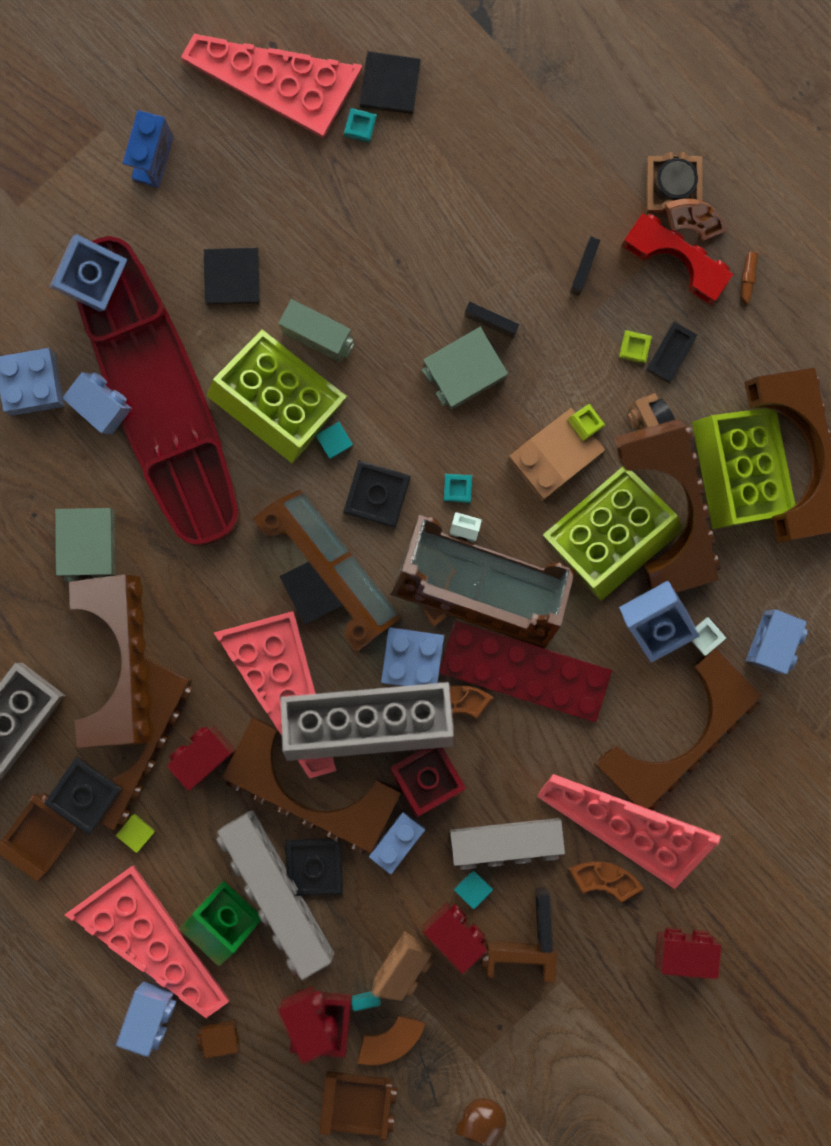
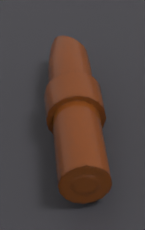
M755 252L747 253L745 271L742 275L741 300L745 305H748L750 302L753 284H755L756 280L755 272L758 253Z

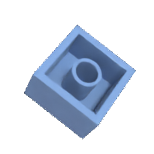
M75 234L71 237L49 288L101 312L106 308L127 259Z
M50 348L0 356V395L3 412L13 416L64 407L56 353Z
M669 581L619 607L628 628L651 663L700 637L690 615Z
M776 609L764 611L745 662L775 674H787L788 670L792 671L798 655H795L798 644L802 645L807 636L808 629H805L807 622Z
M389 628L381 683L402 686L437 684L444 635Z
M143 981L134 992L116 1046L147 1057L153 1049L158 1050L167 1031L163 1024L168 1022L169 1017L171 1018L176 1005V1001L172 1000L174 993L166 988Z

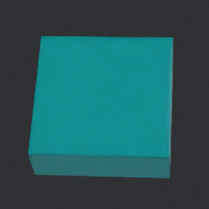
M350 108L344 137L370 143L377 114Z
M340 422L335 423L316 435L330 460L353 446Z
M445 474L443 502L471 503L472 475Z
M474 870L454 888V891L473 909L493 890Z
M372 991L353 995L351 1000L353 1011L380 1006L381 997L372 994Z

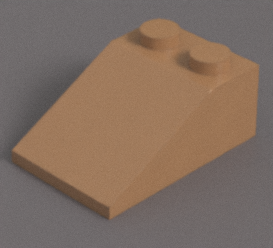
M572 408L508 457V461L541 501L545 500L605 451L594 435L582 441L567 420L575 414Z
M404 931L375 975L372 994L377 997L402 1001L405 995L410 997L418 985L415 979L420 972L425 974L434 960L430 957L432 949Z

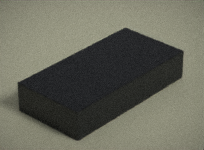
M590 236L569 293L580 296L600 239Z
M469 301L465 310V317L514 339L519 327L518 323Z
M673 322L646 371L670 383L697 334Z

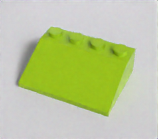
M263 330L212 380L207 393L208 398L291 463L308 447L347 397Z
M756 409L711 415L692 422L713 529L772 519V516L779 515L795 505L777 412L768 409Z
M621 467L545 532L543 536L568 566L575 570V574L602 601L683 531V526L679 516L632 470L626 471Z

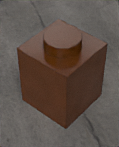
M236 1019L202 1026L200 1034H197V1045L199 1051L204 1052V1058L238 1053L241 1046Z

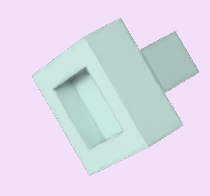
M455 512L450 536L456 538L458 536L467 539V542L474 543L477 539L482 520Z
M706 617L696 626L700 637L691 642L703 656H706L724 641L726 637L709 617Z

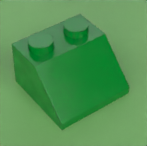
M223 880L179 929L213 962L220 966L234 953L262 919L259 913Z

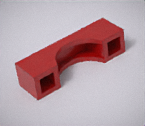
M642 213L621 246L643 261L657 254L675 256L684 263L689 272V292L712 306L733 276V273L729 271V266L720 260L714 261L706 256L707 252L700 246H691L685 242L682 234L672 229L669 231L661 225L662 222L657 217L651 214L647 216Z

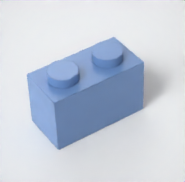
M81 372L62 398L100 433L113 434L132 408L125 403L127 399L116 390L112 391L106 386L107 381L95 372L93 374Z
M403 810L369 854V858L392 874L424 832L425 826Z

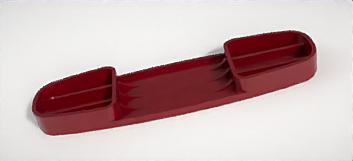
M113 236L95 239L91 242L127 259L105 310L99 312L76 301L85 332L90 338L103 378L107 381L106 386L112 391L116 390L127 399L125 403L132 408L121 424L143 470L144 478L176 535L185 542L197 546L209 545L220 541L234 532L239 524L241 513L227 458L196 372L159 293L131 246L121 238Z

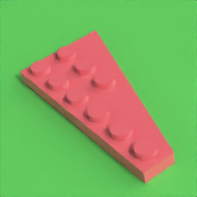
M197 34L193 35L181 56L183 62L321 138L325 137L363 69V65L344 64L339 63L337 60L312 58L311 55L273 48L263 49L246 43L244 45L227 42L224 39Z
M294 611L214 632L281 735L280 697L316 694ZM333 757L298 760L309 778L337 771Z
M554 774L542 787L537 796L674 889L719 843L721 837Z
M134 865L65 914L66 917L76 921L88 933L102 940L110 949L140 971L154 978L155 982L169 989L181 1001L203 1017H209L229 1002L230 999Z

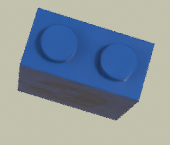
M140 110L137 111L123 159V165L134 167L131 178L135 182L157 188L160 186L174 138L165 117Z

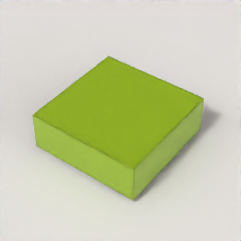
M625 330L618 358L645 364L652 336Z
M590 403L567 419L582 441H585L606 426Z
M133 814L116 836L138 853L155 833V830L139 816Z

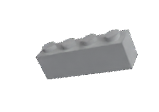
M560 818L450 830L454 866L460 865L461 870L476 868V863L487 862L489 867L504 865V860L515 859L516 864L531 862V857L542 856L543 861L559 859V854H565Z

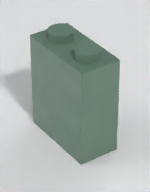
M293 299L290 300L278 323L283 334L341 363L343 357H349L355 345L350 328Z
M481 327L423 359L425 367L421 369L429 383L434 381L439 391L435 392L441 405L443 407L448 405L450 410L501 382L508 376L505 367Z
M112 508L55 509L56 575L64 577V581L67 582L79 581L81 576H92V579L116 575L115 510Z

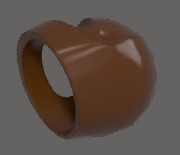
M479 1098L473 1100L464 1109L461 1122L456 1124L455 1135L484 1146H496L506 1129L505 1112L492 1099Z

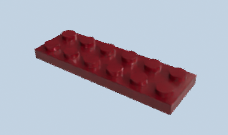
M455 621L439 673L597 722L612 670Z

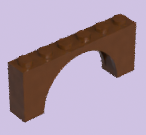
M815 368L757 376L745 381L749 408L772 410L789 419L803 435L810 452L811 475L803 496L789 510L772 516L777 543L831 533V433L827 427L826 409L822 402L819 389L820 380L816 375Z
M680 419L614 437L620 464L626 471L651 469L664 472L681 483L687 497V520L679 539L666 553L643 565L649 590L666 581L670 582L675 592L718 581L717 570H720V563L717 555L713 554L712 551L715 539L712 530L708 529L706 520L710 519L706 504H702L701 495L704 494V487L701 479L697 478L695 469L699 468V463L695 452H691L690 443L693 442V435L690 427L685 426Z
M124 574L69 582L70 609L90 611L101 617L113 630L120 646L122 659L119 682L109 701L93 715L75 720L76 748H98L149 743L150 726L147 719L148 696L146 694L147 669L144 659L146 644L143 638L144 613L142 611L141 599L143 587L139 576Z
M716 648L706 656H702L691 667L705 688L708 699V717L702 735L687 752L670 760L651 762L631 757L613 744L594 763L635 805L653 811L662 802L660 797L667 790L672 792L681 783L679 778L686 771L691 773L701 763L699 758L706 751L711 753L719 746L721 742L718 739L725 732L730 734L739 726L740 722L738 719L745 712L749 715L759 706L760 703L757 700L762 695Z
M145 656V667L147 669L146 694L148 696L147 715L150 726L149 743H146L140 758L130 769L117 777L110 778L123 789L99 823L112 830L117 829L119 825L124 826L131 814V811L127 809L132 800L135 802L138 800L143 790V786L140 783L144 775L149 777L156 764L152 759L156 751L161 752L168 740L165 733L169 726H175L181 714L177 709L181 701L186 703L193 690V687L189 686L192 682L191 679ZM121 668L117 674L118 677H120Z
M253 717L222 777L227 780L226 785L241 792L242 788L251 792V798L262 804H266L269 801L277 805L276 811L290 817L291 813L300 817V823L309 828L315 829L318 826L326 830L325 835L339 842L342 838L350 842L349 847L361 854H364L365 851L371 853L401 791L376 779L373 786L362 798L347 807L322 811L303 806L285 792L277 779L273 766V747L278 733L277 728Z

